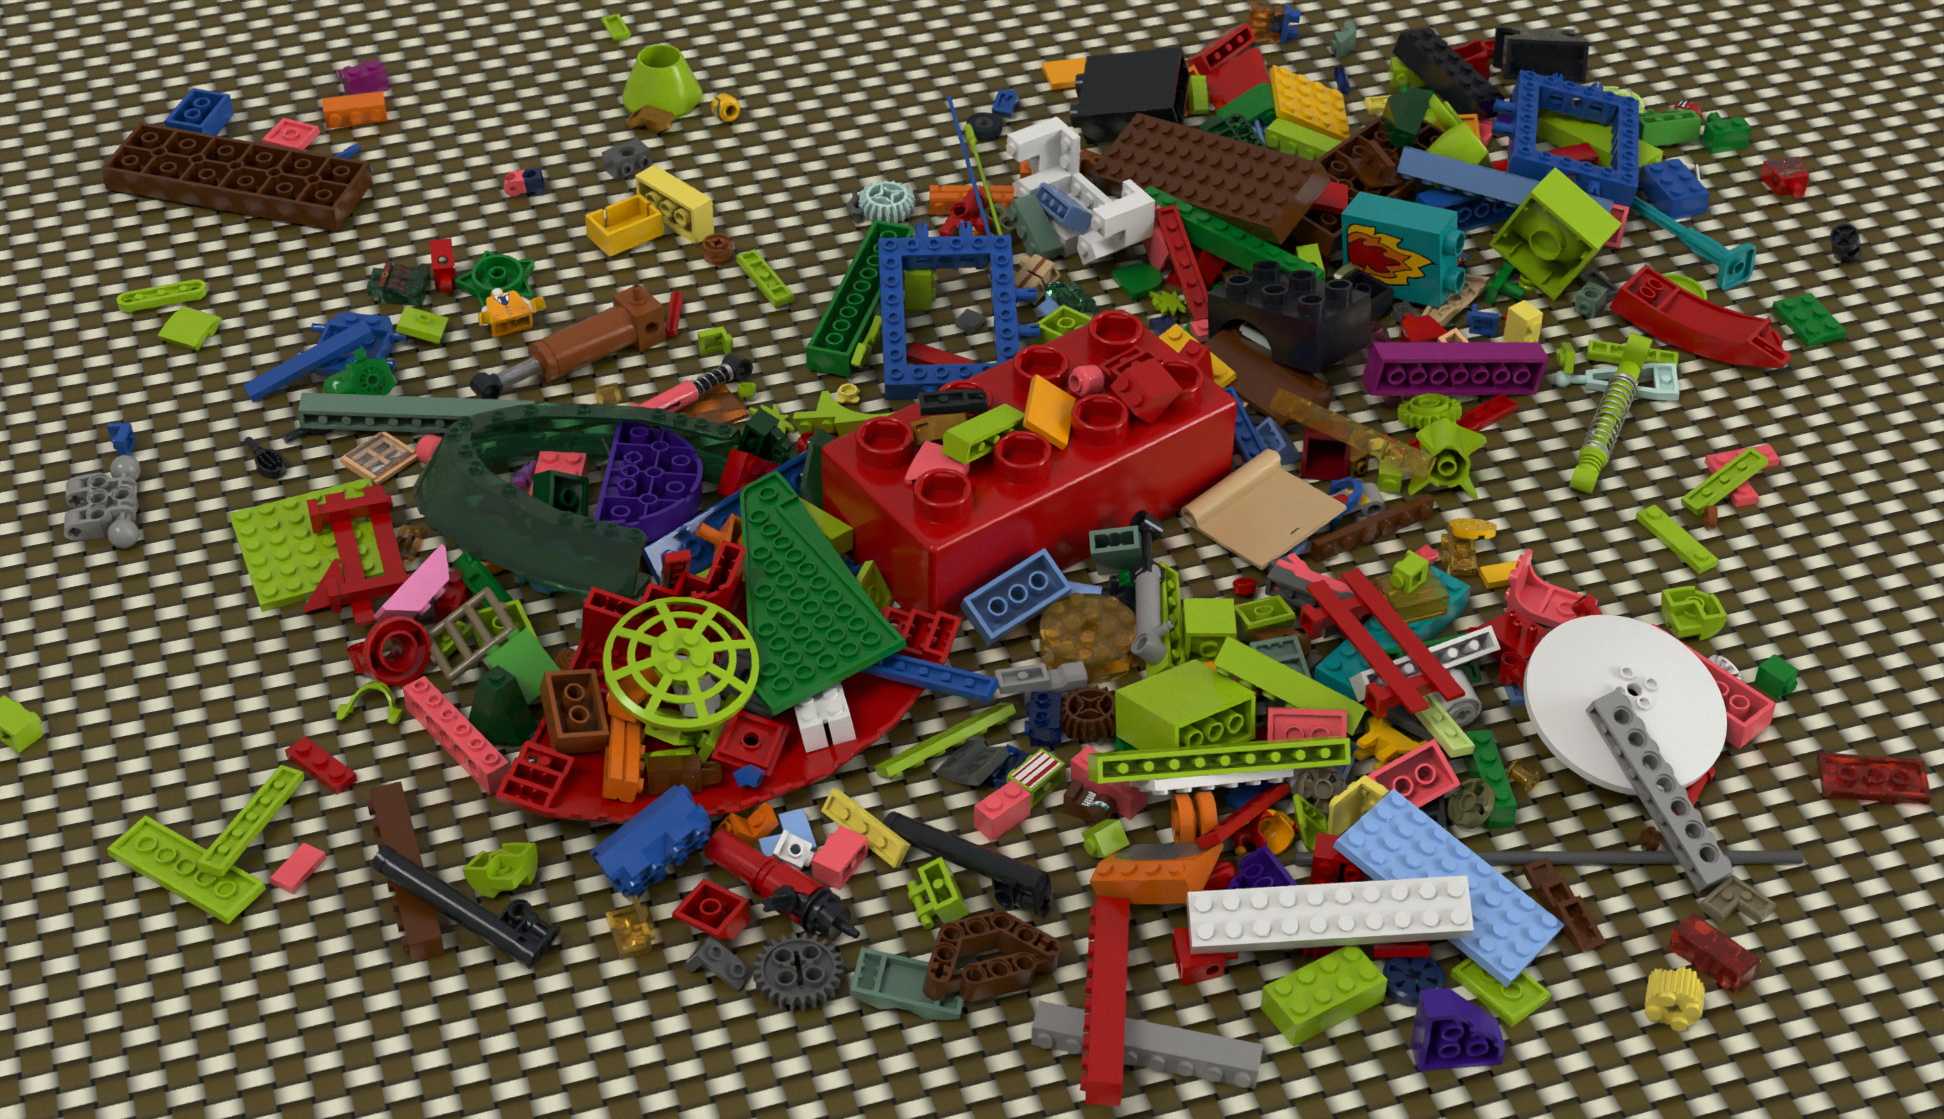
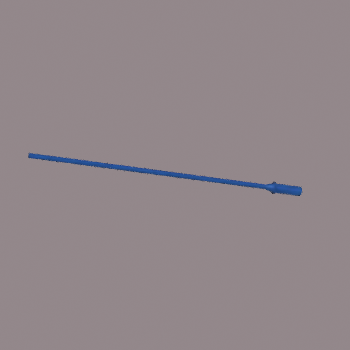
M948 95V103L987 235H991L951 95Z

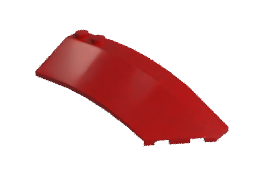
M1646 264L1620 288L1609 307L1616 315L1624 317L1633 323L1636 328L1642 329L1670 345L1708 359L1736 365L1782 369L1792 357L1789 351H1784L1781 346L1783 340L1778 331L1771 328L1772 320L1769 316L1767 319L1743 314L1702 299L1681 288Z

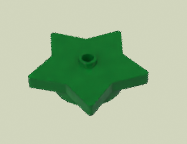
M486 250L481 260L474 265L472 271L455 279V287L477 296L481 309L486 306V298L490 297L491 291L496 288L502 289L504 293L516 291L520 297L531 300L534 297L527 281L535 268V262L533 259L517 260L508 255H495Z

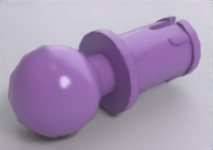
M530 459L527 460L523 467L515 472L509 484L523 481L524 490L526 491L527 486L532 482L537 462L534 460L530 462Z

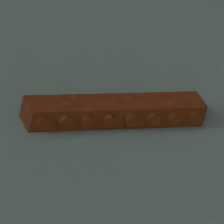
M401 781L369 788L371 799L366 801L369 815H375L376 817L371 819L374 835L380 833V837L376 838L378 851L384 845H389L396 852H400L423 867ZM385 877L388 891L395 893L394 896H390L393 911H399L400 913L399 916H395L398 931H404L405 936L400 937L403 952L410 953L412 962L445 955L435 909Z

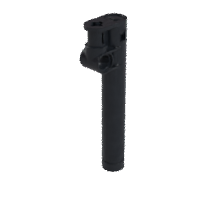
M892 811L885 817L883 824L908 842L911 847L938 858L942 857L945 861L990 878L995 899L1002 907L1006 909H1012L1014 906L1022 909L1029 908L1034 910L1035 915L1040 918L1046 916L1050 911L1053 903V894L1049 873L898 812Z
M384 845L372 861L371 867L383 873L388 879L528 969H531L539 961L560 933L561 927L557 924L551 926L543 921L541 915L532 910V906L527 900H513L497 916L400 852H396L389 845Z

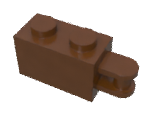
M700 754L647 757L648 794H664L674 785L679 787L681 784L690 793L702 792L701 785L717 784L722 780V766L716 761L700 762Z

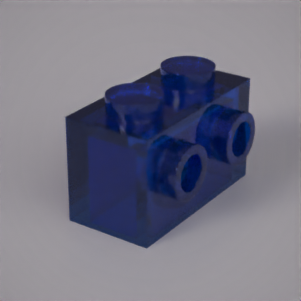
M1062 691L1031 692V700L1026 702V717L1029 718V721L1024 723L1025 736H1030L1031 746H1062V729H1060Z

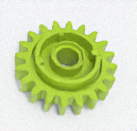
M1441 394L1418 395L1411 398L1410 401L1404 400V404H1399V408H1397L1399 422H1403V425L1410 424V428L1416 427L1417 429H1423L1441 418H1448L1451 422L1456 423V420H1460V416H1462L1460 401H1456V398L1449 399V396Z

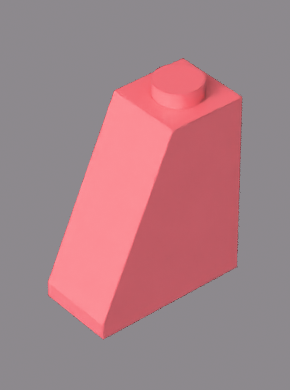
M1160 205L1155 206V209L1161 208ZM1154 213L1153 236L1142 242L1151 266L1164 273L1174 267Z

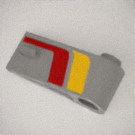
M1374 483L1362 484L1361 500L1346 514L1362 510L1363 515L1368 518L1385 511L1386 506L1377 485ZM1347 489L1330 496L1344 504L1348 501V495L1352 494L1354 490Z

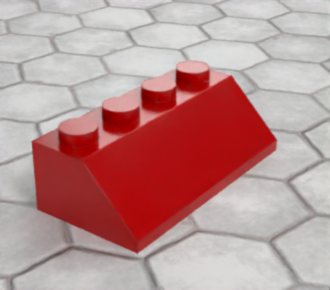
M1191 244L1205 287L1209 289L1215 283L1214 279L1223 272L1222 267L1229 262ZM1173 268L1165 282L1181 288Z

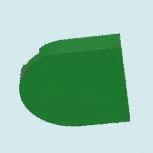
M1131 264L1111 271L1112 279L1131 300L1148 296L1151 291L1157 292L1162 283L1161 272L1148 264Z

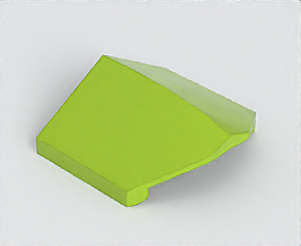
M1299 794L1293 796L1298 831L1307 851L1314 852L1317 833L1328 834L1327 817Z

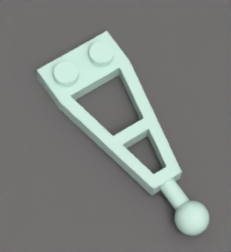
M1676 363L1644 364L1640 375L1652 374L1654 388L1638 386L1634 397L1654 400H1679L1680 393ZM1618 367L1586 370L1585 375H1571L1560 370L1554 376V383L1561 388L1568 387L1570 384H1585L1586 389L1605 392L1609 381L1600 379H1610L1617 372Z

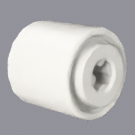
M1448 669L1451 676L1465 691V696L1446 702L1438 691L1431 694L1461 728L1470 724L1479 716L1482 710V703L1462 670Z

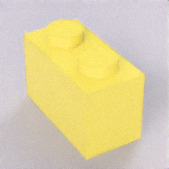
M1526 300L1509 307L1503 342H1538L1543 313Z

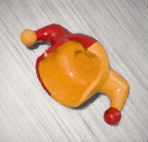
M1266 809L1249 821L1248 824L1234 832L1231 840L1236 848L1235 854L1238 857L1245 856L1247 852L1243 846L1244 843L1253 844L1257 849L1267 845L1277 857L1291 845L1295 833H1299L1296 822L1284 812Z

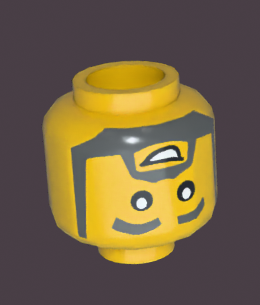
M723 93L717 95L712 100L711 111L721 121L732 122L740 114L741 106L739 101L733 96Z

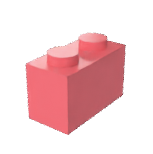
M1011 780L974 805V828L992 842L1030 816L1031 793L1016 781Z
M840 825L833 834L831 833L827 837L820 851L815 852L810 862L812 878L841 890L868 856V837Z

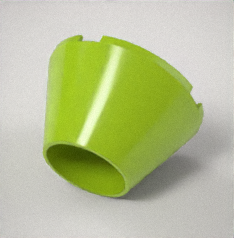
M652 45L639 52L623 90L622 98L625 108L631 113L645 105H650L674 113V119L693 112L694 107L697 104H701L703 92L680 50L670 45Z

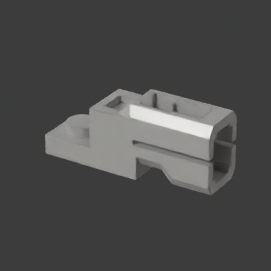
M1083 661L1061 664L1057 669L1047 670L1045 663L995 670V678H998L1000 695L1021 692L1025 706L1061 703L1062 697H1067L1069 691L1076 692L1077 687L1085 689L1088 680Z

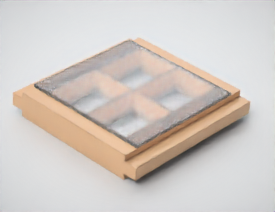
M385 431L379 432L339 458L343 466L363 479L369 477L374 486L380 485L418 460L414 449Z

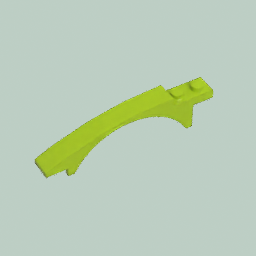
M822 391L816 411L794 412L793 421L799 435L820 428L827 433H838L839 437H842L857 430L868 419L888 416L894 412L885 414L855 412L837 403L829 391Z

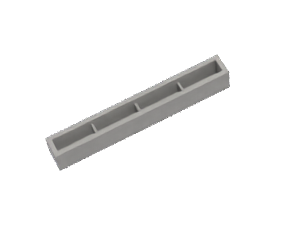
M1039 1001L1032 1025L1031 1045L1045 1049L1065 1051L1070 1054L1082 1055V1053H1088L1082 1051L1083 1034H1089V1032H1083L1084 1015H1090V1013H1084V1009ZM1125 1018L1124 1064L1207 1079L1211 1082L1232 1084L1242 1088L1256 1089L1263 1044Z

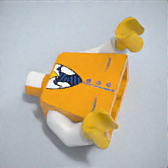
M496 288L491 291V296L486 298V306L482 307L481 312L478 313V322L480 326L490 325L493 338L533 328L532 313H536L540 309H546L543 297L528 300L520 297L516 291L504 293L502 289Z

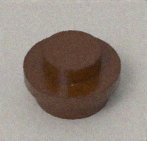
M1652 826L1642 830L1639 836V845H1641L1642 851H1656L1661 841V832L1656 831V828Z

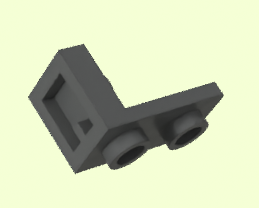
M711 935L696 947L683 965L690 973L694 972L698 967L702 969L707 967L735 991L741 989L752 973V970Z

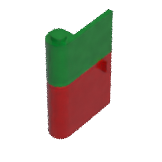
M1255 48L1246 50L1206 75V82L1217 117L1220 116L1222 119H1225L1233 114H1242L1249 124L1258 118H1261L1267 124H1271L1277 118L1271 80L1260 50Z

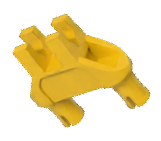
M1371 716L1365 721L1364 736L1357 740L1356 745L1360 748L1354 751L1353 757L1363 761L1372 755L1376 756L1380 760L1373 765V770L1376 771L1428 741L1414 742L1392 727L1396 724L1384 718L1377 720L1375 716Z

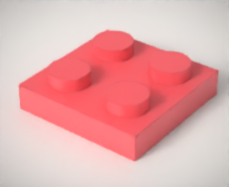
M283 118L262 139V144L303 151L320 134L319 126Z

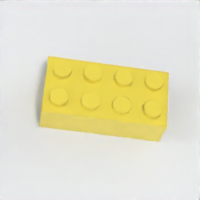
M652 165L635 175L637 194L640 193L650 202V205L656 207L663 214L664 226L694 244L714 234L712 198L656 165Z

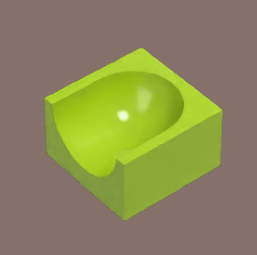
M1555 167L1528 194L1488 245L1555 301L1622 223Z

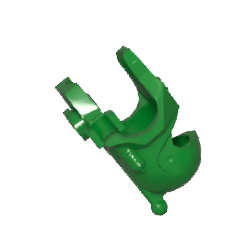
M362 347L354 352L357 360L347 362L345 369L330 376L323 383V393L386 396L397 382L387 360L374 357L368 359Z

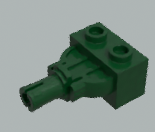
M761 408L745 424L737 448L739 451L747 452L769 461H777L780 464L800 454L795 450L793 442L788 440L783 431L778 428L780 420Z

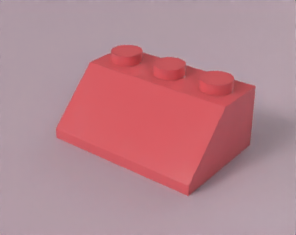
M1435 738L1367 775L1378 784L1383 785L1389 792L1394 788L1417 808L1461 785Z

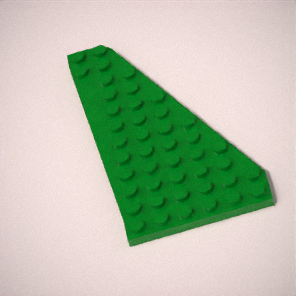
M777 470L747 484L740 493L743 546L747 547L744 571L748 631L756 644L759 655V674L753 693L769 712L775 716L906 648V642L883 617L802 505L794 489ZM750 652V666L752 668V659Z

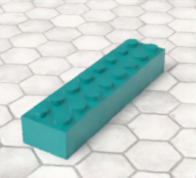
M1430 564L1428 566L1427 578L1422 584L1409 594L1400 591L1388 603L1422 642L1430 641L1467 609L1471 586ZM1374 616L1363 624V627L1383 650L1400 647ZM1346 639L1315 667L1314 680L1358 702L1349 678L1371 669V666L1350 641Z

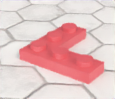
M1769 444L1752 447L1768 458V465L1764 468L1778 466L1780 458ZM1748 448L1706 455L1704 463L1711 473L1714 474ZM1748 480L1727 495L1735 507L1756 504L1759 497Z

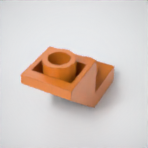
M764 802L747 819L730 813L714 830L717 832L720 829H725L747 844L759 842L760 838H765L779 823L772 805Z

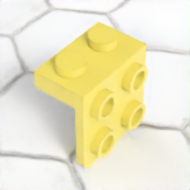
M1366 775L1358 781L1352 782L1344 792L1334 796L1329 803L1328 834L1339 836L1386 796L1389 790Z

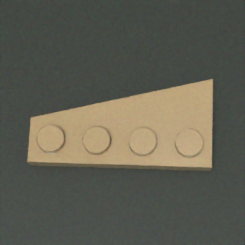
M1465 274L1464 285L1460 293H1451L1441 308L1427 305L1421 316L1430 315L1444 327L1485 290L1490 277Z

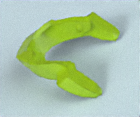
M371 681L360 687L348 704H340L336 719L340 720L344 719L349 713L352 714L358 697L364 696L369 690L385 693L389 703L388 723H398L402 718V709L396 708V696L387 684L380 681Z

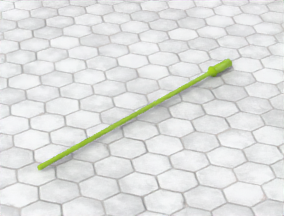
M966 124L964 130L967 143L972 146L998 235H1003L976 148L977 138L974 135L972 125Z

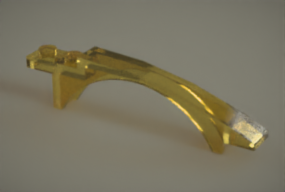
M1279 387L1269 409L1425 479H1428L1437 460L1436 457Z

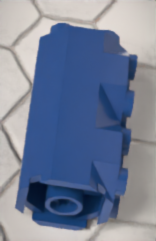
M683 784L679 787L676 785L671 787L589 852L595 863L601 865L600 870L624 898L631 897L633 900L640 898L646 892L645 888L653 882L658 883L667 875L665 868L668 864L681 865L688 859L689 853L696 848L701 849L708 843L710 839L708 833L711 831L709 826L712 825L708 819L709 815L700 804L695 806L691 793Z

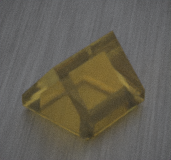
M618 382L595 387L594 394L599 407L622 402Z

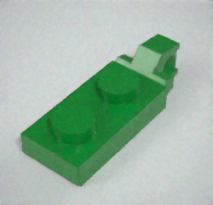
M468 551L461 554L455 560V563L462 570L461 574L464 577L462 581L474 595L485 587H490L500 602L513 601L483 563L475 559ZM487 600L482 602L485 608L491 607Z

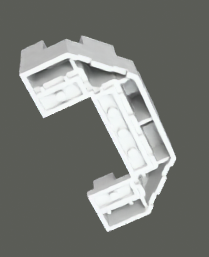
M1057 116L1007 134V153L1018 162L1027 160L1033 174L1012 183L1018 198L1036 194L1040 184L1045 182L1062 190L1092 214L1091 225L1083 234L1063 226L1050 214L1047 216L1063 246L1059 253L1064 257L1078 252L1083 265L1125 250L1153 236L1155 200L1131 179L1123 181L1122 198L1115 201L1108 198L1079 172L1081 137Z

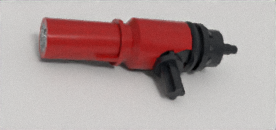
M725 829L718 830L709 839L705 847L704 856L747 884L752 893H760L764 912L768 913L776 910L801 926L802 929L808 930L814 935H824L832 940L837 938L842 932L854 939L859 937L860 932L849 924L851 910L842 904L840 897L833 893L831 889L826 888L788 862L779 863L778 859L774 856L767 857Z

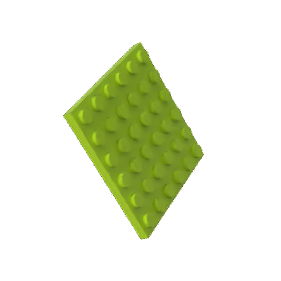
M369 477L229 513L230 521L261 612L309 600L331 563L336 558H338L344 578L331 523L322 525L323 532L313 533L307 500L316 498L317 504L320 505L326 503L325 495L344 492L345 499L364 496L363 488L373 486ZM370 516L351 519L365 579L384 576Z

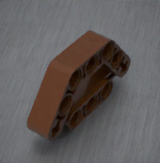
M995 911L944 923L940 927L922 991L927 998L932 1000H941L948 993L958 991V995L962 999L977 1001L1026 989L1031 986L1035 973L1050 974L1057 969L1063 949L1062 944L1056 938L1005 911ZM994 949L1007 954L968 964L962 970L954 972L959 957Z

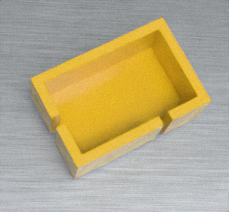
M640 193L605 207L607 228H605L604 210L599 209L585 215L587 237L609 257L664 235L663 214L656 207L650 205V202Z

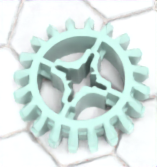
M885 180V182L877 181L876 184L870 183L869 186H865L864 190L860 192L858 203L864 212L861 215L865 216L866 220H871V223L874 220L897 224L898 221L904 222L905 219H909L910 215L913 214L915 198L913 190L909 189V186H903L902 182L895 183L894 180L892 182Z

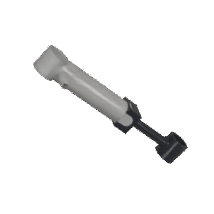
M1140 510L1133 516L1130 522V526L1138 525L1142 538V561L1130 569V581L1135 584L1136 638L1131 645V651L1151 666H1155L1162 661L1167 651L1166 645L1161 642V637L1174 627V623L1169 620L1161 625L1160 584L1165 581V568L1152 560V542L1160 537L1164 524L1147 511Z

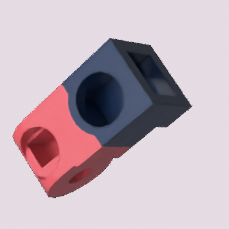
M541 167L507 173L504 179L505 193L509 196H518L520 193L535 192L536 196L544 195L545 182Z

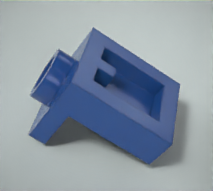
M999 89L992 107V114L1012 118L1015 107L1020 105L1018 93L1012 90L1005 91Z
M1473 304L1472 311H1467L1466 324H1470L1469 333L1496 336L1499 314L1477 311V304Z
M109 423L107 426L109 436L113 443V448L117 450L118 457L121 455L130 456L136 442L131 423Z

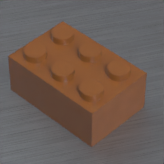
M596 669L545 671L539 689L551 748L562 754L604 751L610 734Z

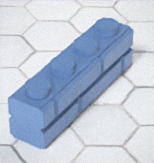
M1045 182L1040 184L1035 195L1042 208L1063 226L1083 234L1091 225L1092 214L1062 190Z

